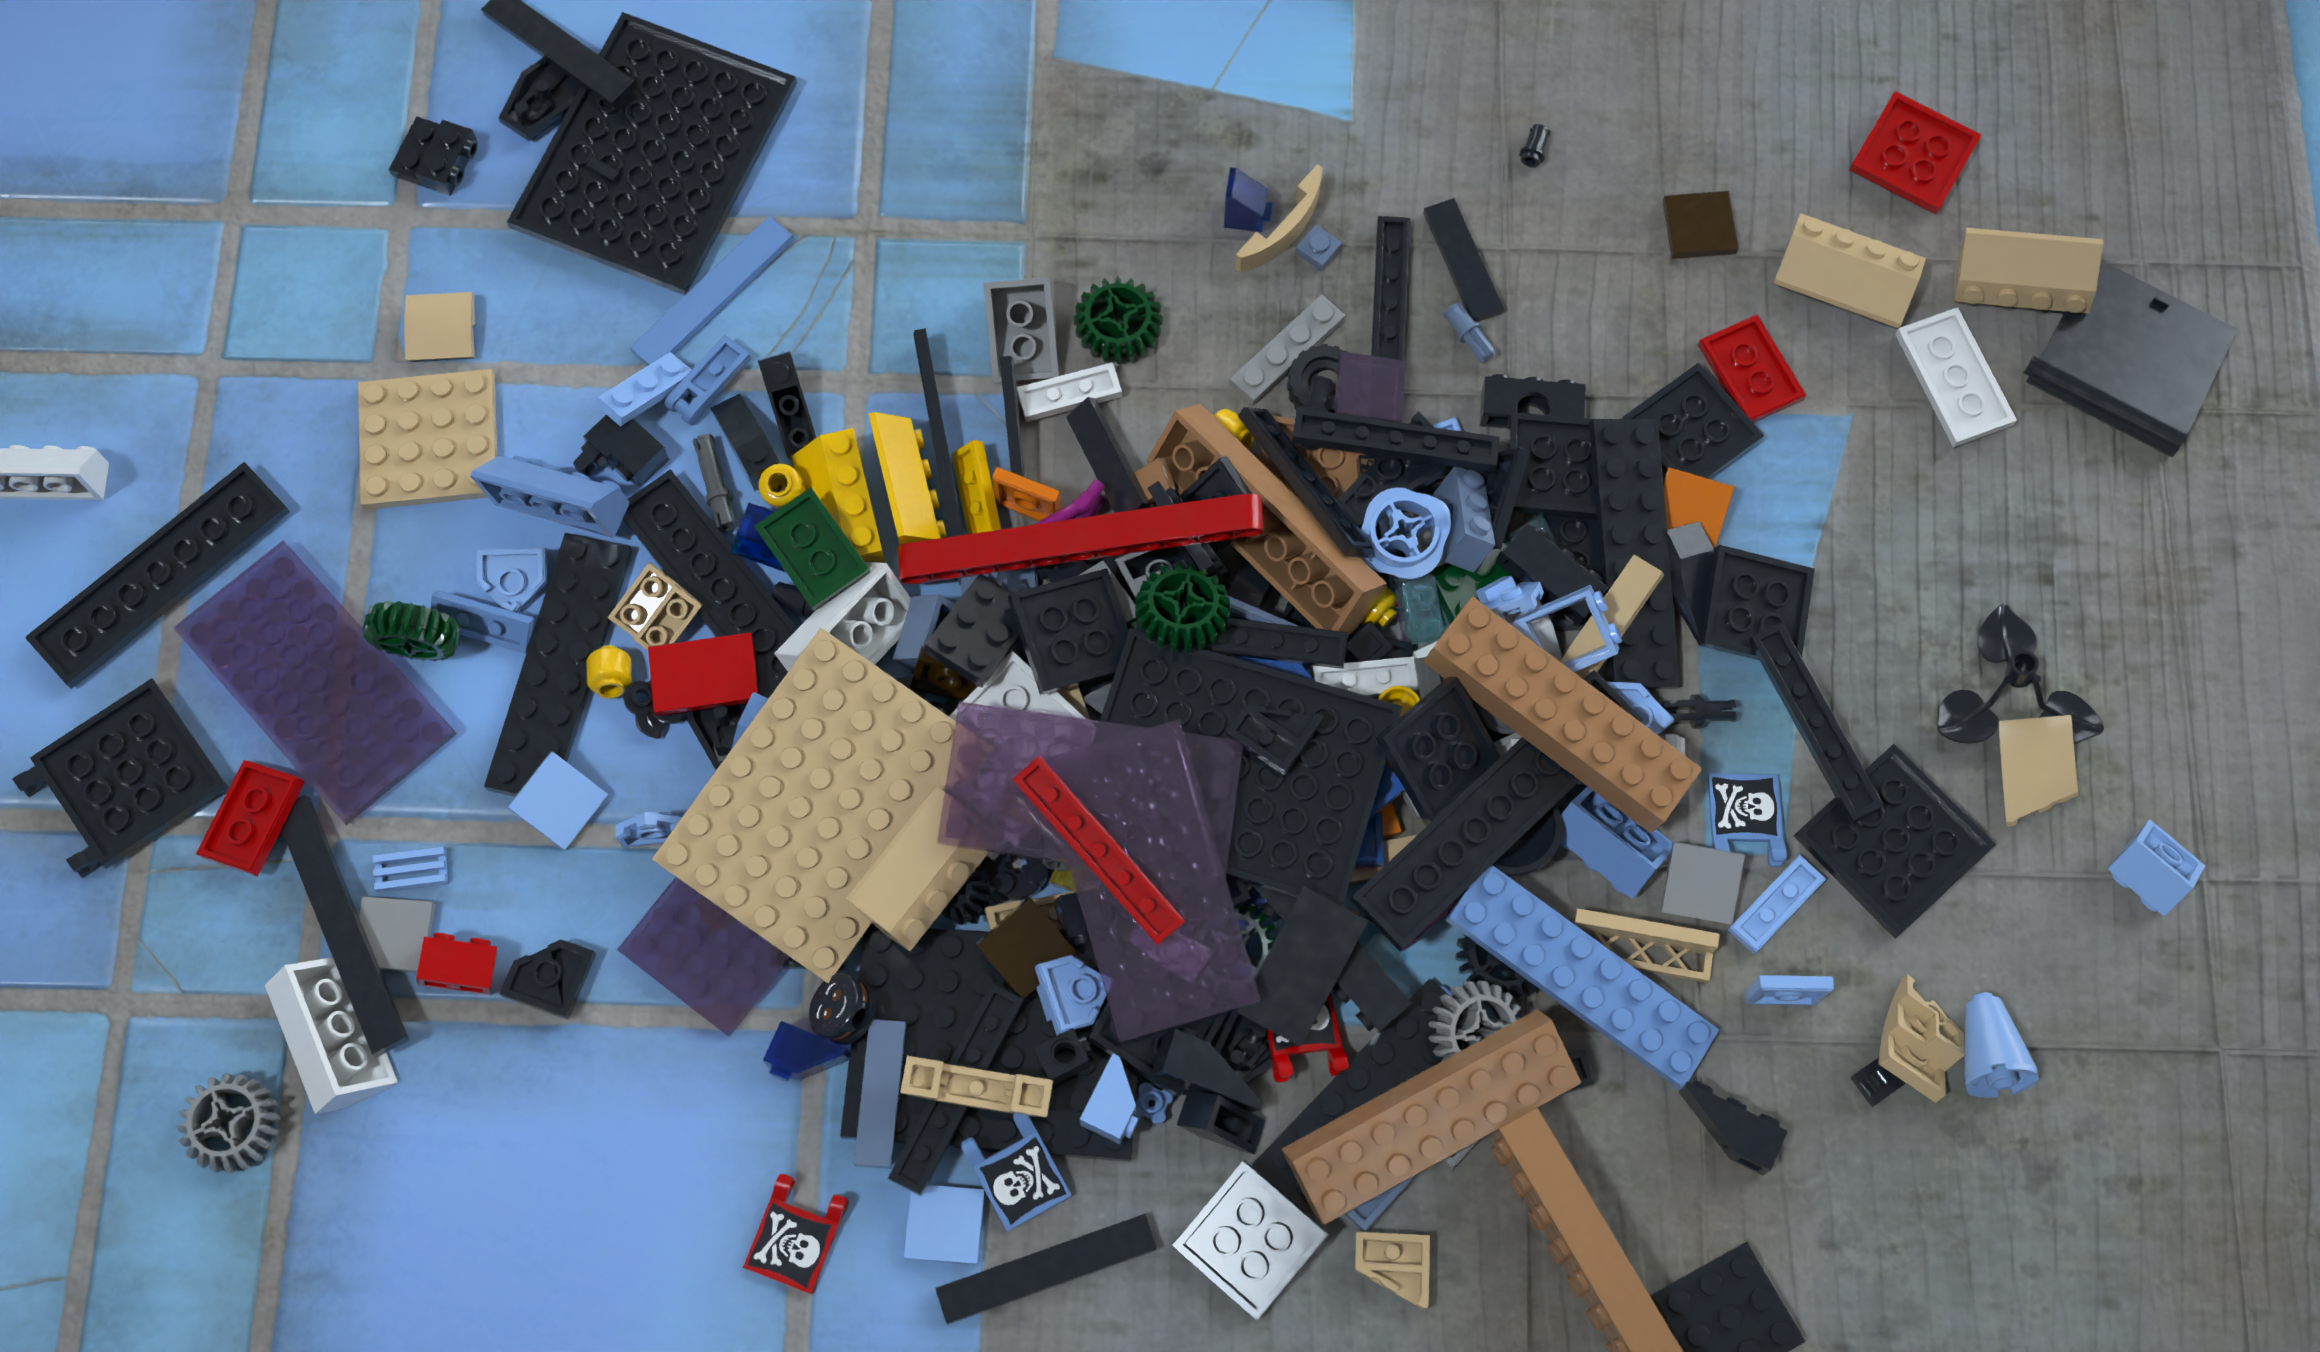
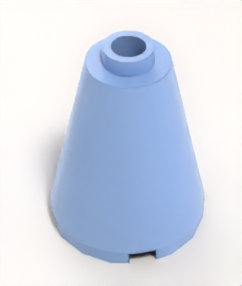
M1979 993L1972 996L1971 1001L1965 1005L1964 1085L1966 1086L1967 1093L1980 1098L1999 1097V1090L2010 1089L2011 1095L2033 1087L2039 1080L2038 1069L2001 998L1993 996L1991 993Z

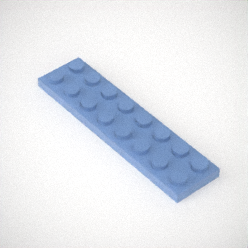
M1493 865L1462 893L1445 919L1449 924L1678 1090L1689 1081L1719 1031L1710 1022Z

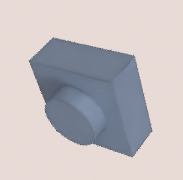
M1315 225L1296 247V254L1320 271H1323L1341 249L1342 242L1318 225Z

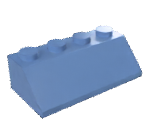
M499 455L473 469L470 475L496 506L611 538L615 537L630 503L621 492V487L611 481L603 480L602 483H599L578 472H573L572 475L562 473L558 468L549 464H543L540 467L533 465L530 461L520 456H514L511 459Z

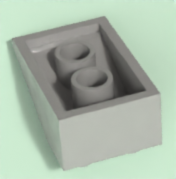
M1052 277L983 283L993 383L1002 382L1001 356H1011L1013 358L1015 381L1058 377L1059 366Z

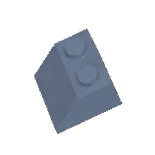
M940 594L913 596L893 660L914 671L921 646L924 647L925 643L956 604Z

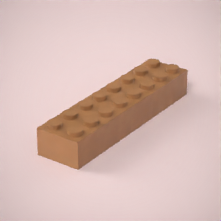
M1201 404L1175 410L1146 462L1150 463L1157 458L1166 459L1176 488L1175 490L1181 495L1219 458L1227 456L1251 493L1261 496L1262 509L1264 511V532L1262 534L1236 538L1230 544L1315 628L1348 632V635L1354 633L1387 583L1360 557L1345 556L1309 508Z
M1473 596L1422 661L1445 679L1457 677L1467 696L1650 834L1666 821L1702 770L1700 766Z
M1535 1010L1282 1148V1151L1312 1212L1325 1225L1529 1111L1581 1084V1081L1552 1019Z
M1535 1108L1499 1128L1490 1140L1493 1144L1490 1147L1491 1154L1500 1167L1505 1165L1512 1178L1509 1180V1184L1515 1195L1519 1199L1524 1197L1531 1209L1528 1212V1216L1538 1232L1543 1230L1550 1241L1547 1248L1552 1258L1558 1265L1563 1263L1570 1276L1566 1280L1572 1292L1577 1298L1582 1296L1589 1307L1586 1314L1592 1326L1597 1331L1602 1329L1609 1341L1606 1344L1607 1351L1683 1352L1539 1109Z

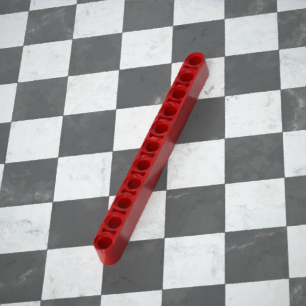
M1240 494L906 543L897 547L899 581L905 584H920L976 576L980 573L990 574L1256 536L1264 532L1261 496L1257 494Z

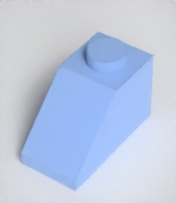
M1112 1054L1080 1118V1124L1120 1144L1124 1136L1131 1138L1139 1118L1134 1116L1136 1104L1120 1057Z

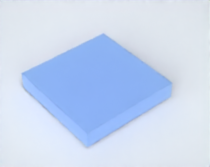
M552 751L507 808L559 848L566 850L608 794Z
M1760 975L1745 990V1000L1748 1005L1816 1006L1834 989L1833 977Z
M927 1185L922 1197L910 1192L903 1258L907 1260L978 1265L985 1190Z

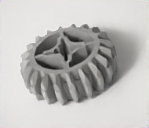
M1479 980L1476 985L1474 982L1465 981L1463 982V988L1459 986L1451 987L1452 997L1449 995L1440 996L1441 1002L1444 1005L1443 1008H1432L1433 1012L1439 1015L1437 1021L1433 1020L1428 1023L1430 1027L1436 1028V1033L1428 1038L1431 1042L1439 1043L1433 1050V1053L1439 1057L1443 1056L1442 1061L1461 1051L1456 1040L1466 1041L1469 1047L1521 1019L1520 1017H1515L1521 1008L1518 1004H1510L1513 997L1510 993H1501L1502 988L1495 984L1489 986L1486 981ZM1481 1001L1486 1002L1492 1008L1497 1020L1488 1019L1486 1010L1482 1009ZM1462 1013V1018L1460 1022L1456 1025L1457 1020L1460 1014Z
M225 1073L221 1078V1082L214 1077L208 1078V1089L201 1085L195 1086L196 1092L199 1094L196 1099L190 1096L185 1097V1101L191 1105L189 1111H178L179 1116L186 1119L185 1123L176 1126L179 1132L186 1133L179 1140L180 1145L189 1147L186 1155L191 1159L197 1158L198 1166L205 1168L209 1165L210 1170L218 1173L224 1167L226 1172L234 1173L237 1164L241 1168L247 1169L250 1164L249 1157L256 1161L262 1160V1154L259 1152L261 1147L268 1150L272 1149V1144L266 1141L268 1135L277 1136L279 1134L277 1129L271 1127L272 1123L281 1120L280 1115L271 1112L278 1106L277 1101L268 1099L271 1094L268 1088H260L258 1080L253 1078L248 1081L247 1076L244 1074H238L233 1079L232 1075ZM235 1095L246 1096L252 1105L246 1108L243 1106L234 1108L227 1101L226 1097ZM212 1108L213 1112L211 1117L209 1118V1120L204 1122L208 1112ZM229 1116L234 1118L230 1122L228 1121ZM228 1124H229V1127H230L229 1130H227V1129L224 1128V1127L227 1126ZM253 1124L250 1134L245 1139L246 1129ZM224 1138V1141L230 1144L231 1149L213 1151L208 1146L206 1140Z

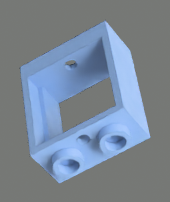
M1591 585L1516 616L1511 622L1514 628L1542 648L1531 622L1585 599L1605 645L1562 663L1573 672L1618 654V643L1622 642L1615 623L1608 624L1603 613L1608 608L1600 591L1594 593Z

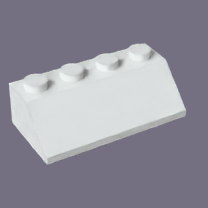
M21 445L0 448V499L104 500L109 462L97 449L88 446H79L77 449H62L50 445L44 446L43 449H29Z
M865 562L870 573L817 608L774 654L787 671L791 669L820 627L874 665L899 640L911 598L887 563Z
M333 957L284 965L265 984L315 1114L347 1108L398 1083L387 1054L384 1053L379 1057L371 1054Z

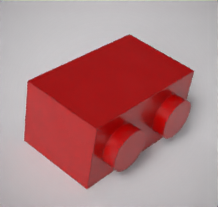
M433 933V937L424 936L416 976L417 985L490 995L498 955L497 946H491V941L482 938H470L469 942L455 941V936L446 933Z

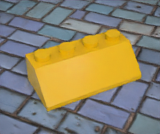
M878 412L868 413L899 545L946 538L943 519L936 521L934 510L940 509L936 490H928L926 480L932 479L928 459L921 460L919 453L920 449L925 448L921 430L913 429L911 418Z
M850 428L818 436L791 456L794 469L802 476L805 482V489L807 490L810 487L813 489L863 561L885 563L854 429Z

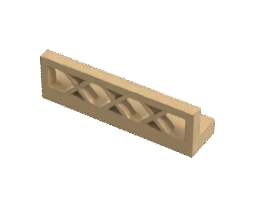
M1577 908L1572 916L1571 922L1585 933L1592 934L1599 943L1612 952L1613 950L1609 945L1618 939L1627 940L1636 952L1627 959H1621L1638 971L1705 983L1710 981L1712 957L1714 951L1718 948L1719 933ZM1602 936L1610 937L1611 939L1605 941ZM1638 943H1644L1647 945L1641 948ZM1653 945L1664 948L1671 959L1662 965L1653 964L1645 954V951ZM1673 949L1682 950V951H1681L1680 953L1676 954ZM1688 952L1704 954L1702 972L1688 970L1680 958ZM1639 956L1642 959V961H1636L1634 959ZM1675 963L1678 968L1670 967L1669 965Z

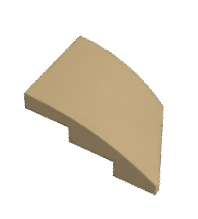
M2071 715L1999 721L2007 827L2017 825L2018 819L2035 811H2038L2040 814L2051 809L2057 803H2064L2079 796Z
M1907 974L1901 979L1889 1007L1881 1037L1879 1065L1937 1103L1946 1095L1945 1072L1965 1056L1964 1032L1953 1020L1945 1015L1934 1000L1926 1002L1913 988L1915 980Z

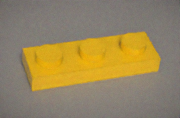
M972 440L951 454L967 534L1001 530L984 443Z

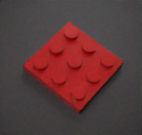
M1894 91L1849 170L1937 214L1982 134Z

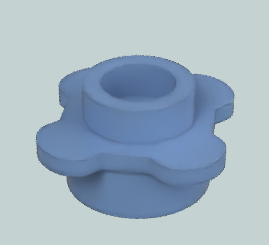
M1150 1083L1141 1084L1138 1088L1139 1097L1136 1102L1135 1116L1138 1118L1142 1116L1145 1119L1152 1120L1154 1124L1163 1123L1166 1119V1107L1173 1099L1172 1095L1165 1090L1160 1091L1153 1088ZM1149 1101H1155V1106L1150 1107Z

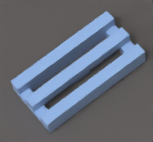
M444 847L373 856V863L375 864V869H373V876L375 877L374 890L377 893L448 884L447 853ZM439 859V861L384 868V865ZM439 870V875L384 882V877Z

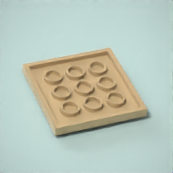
M492 369L358 382L360 505L364 510L488 498L470 475L473 469L498 456L495 374Z

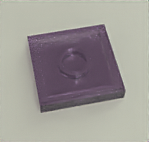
M1341 351L1338 355L1335 413L1402 423L1406 361Z

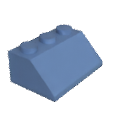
M1588 786L1571 801L1561 814L1563 832L1559 845L1573 851L1583 859L1584 864L1589 869L1599 872L1611 882L1616 891L1629 896L1631 899L1637 895L1671 854L1673 843L1657 829L1650 834Z

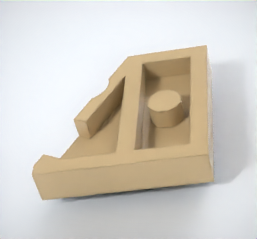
M1356 1232L1354 1271L1418 1308L1427 1310L1429 1308L1430 1235Z

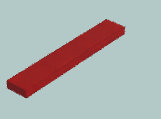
M1040 755L1012 779L1157 946L1185 922L1183 917Z

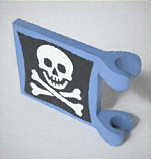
M1709 773L1707 778L1712 848L1730 851L1728 841L1768 842V865L1771 867H1781L1787 858L1783 839L1778 774Z
M1013 1114L1014 1122L1023 1138L986 1159L973 1137H969L961 1143L966 1158L1007 1232L1072 1196L1028 1115Z

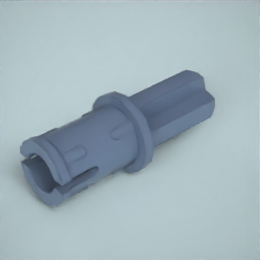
M1460 302L1448 307L1443 316L1459 335L1458 340L1461 343H1466L1481 363H1485L1493 358L1495 355L1494 348L1480 331L1482 326L1471 319Z

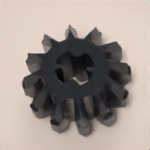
M977 867L941 912L943 916L959 925L966 926L968 922L978 924L980 914L986 916L985 907H988L989 904L997 903L991 896L997 888L991 882L992 877L989 873L982 869L979 870Z

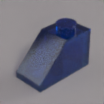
M1230 167L1226 189L1224 228L1262 233L1264 221L1271 220L1273 202L1267 201L1268 188L1234 167Z
M749 502L739 522L730 552L785 572L754 527V525L774 513V511Z
M780 1021L763 1058V1062L770 1068V1075L786 1082L789 1081L790 1077L801 1081L847 1062L850 1052L847 1047Z

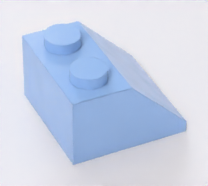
M2149 819L2114 858L2108 870L2112 872V877L2118 884L2125 888H2131L2140 896L2141 902L2148 909L2154 912L2158 911L2165 917L2194 888L2205 865Z

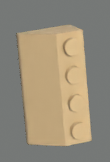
M1800 213L1788 240L1774 284L1900 328L1920 280L1926 258Z
M1966 228L1954 271L1953 302L2089 313L2097 290L2103 239Z
M936 786L845 899L887 937L911 951L998 842L999 838L979 818Z

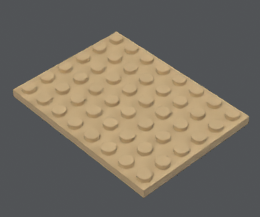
M820 627L652 860L822 980L829 983L831 977L838 972L872 924L845 898L936 786L958 802L995 749Z

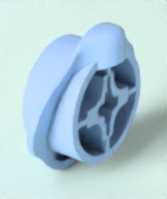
M1390 488L1382 491L1368 505L1364 522L1360 529L1373 545L1374 550L1368 558H1360L1372 570L1394 575L1401 579L1414 580L1426 576L1438 565L1442 557L1445 541L1450 532L1451 519L1448 506L1433 496L1413 492L1406 488ZM1401 510L1414 512L1419 517L1408 518L1404 516ZM1387 514L1391 529L1384 533L1383 538L1378 540L1375 527L1379 520ZM1429 527L1432 542L1425 551L1420 553L1417 537L1422 535L1424 529ZM1398 529H1402L1404 533L1410 531L1409 538L1406 539L1404 535L1397 536ZM1392 549H1399L1403 551L1407 557H1398L1390 554L1387 551Z

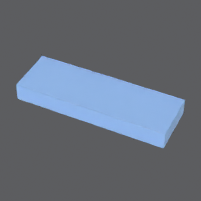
M1799 855L1736 920L1728 931L1751 953L1755 954L1816 891L1826 878Z

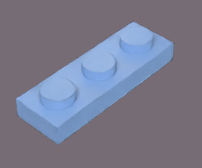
M669 352L600 395L596 406L619 426H622L666 398L691 369Z

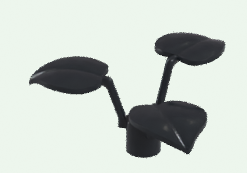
M2006 603L2001 604L1986 618L1977 639L1978 649L1987 661L2000 663L2006 660L2007 668L2003 682L1986 703L1973 691L1958 690L1950 693L1941 703L1937 725L1939 733L1954 742L1966 744L1982 742L1992 736L1997 729L1999 719L1989 708L1994 705L2007 686L2023 688L2033 684L2038 706L2044 710L2039 718L2071 715L2074 744L2097 736L2104 730L2099 716L2091 706L2071 692L2054 691L2048 697L2047 704L2044 702L2039 683L2041 677L2036 675L2039 661L2036 655L2033 654L2037 647L2036 635L2032 628L2017 616Z

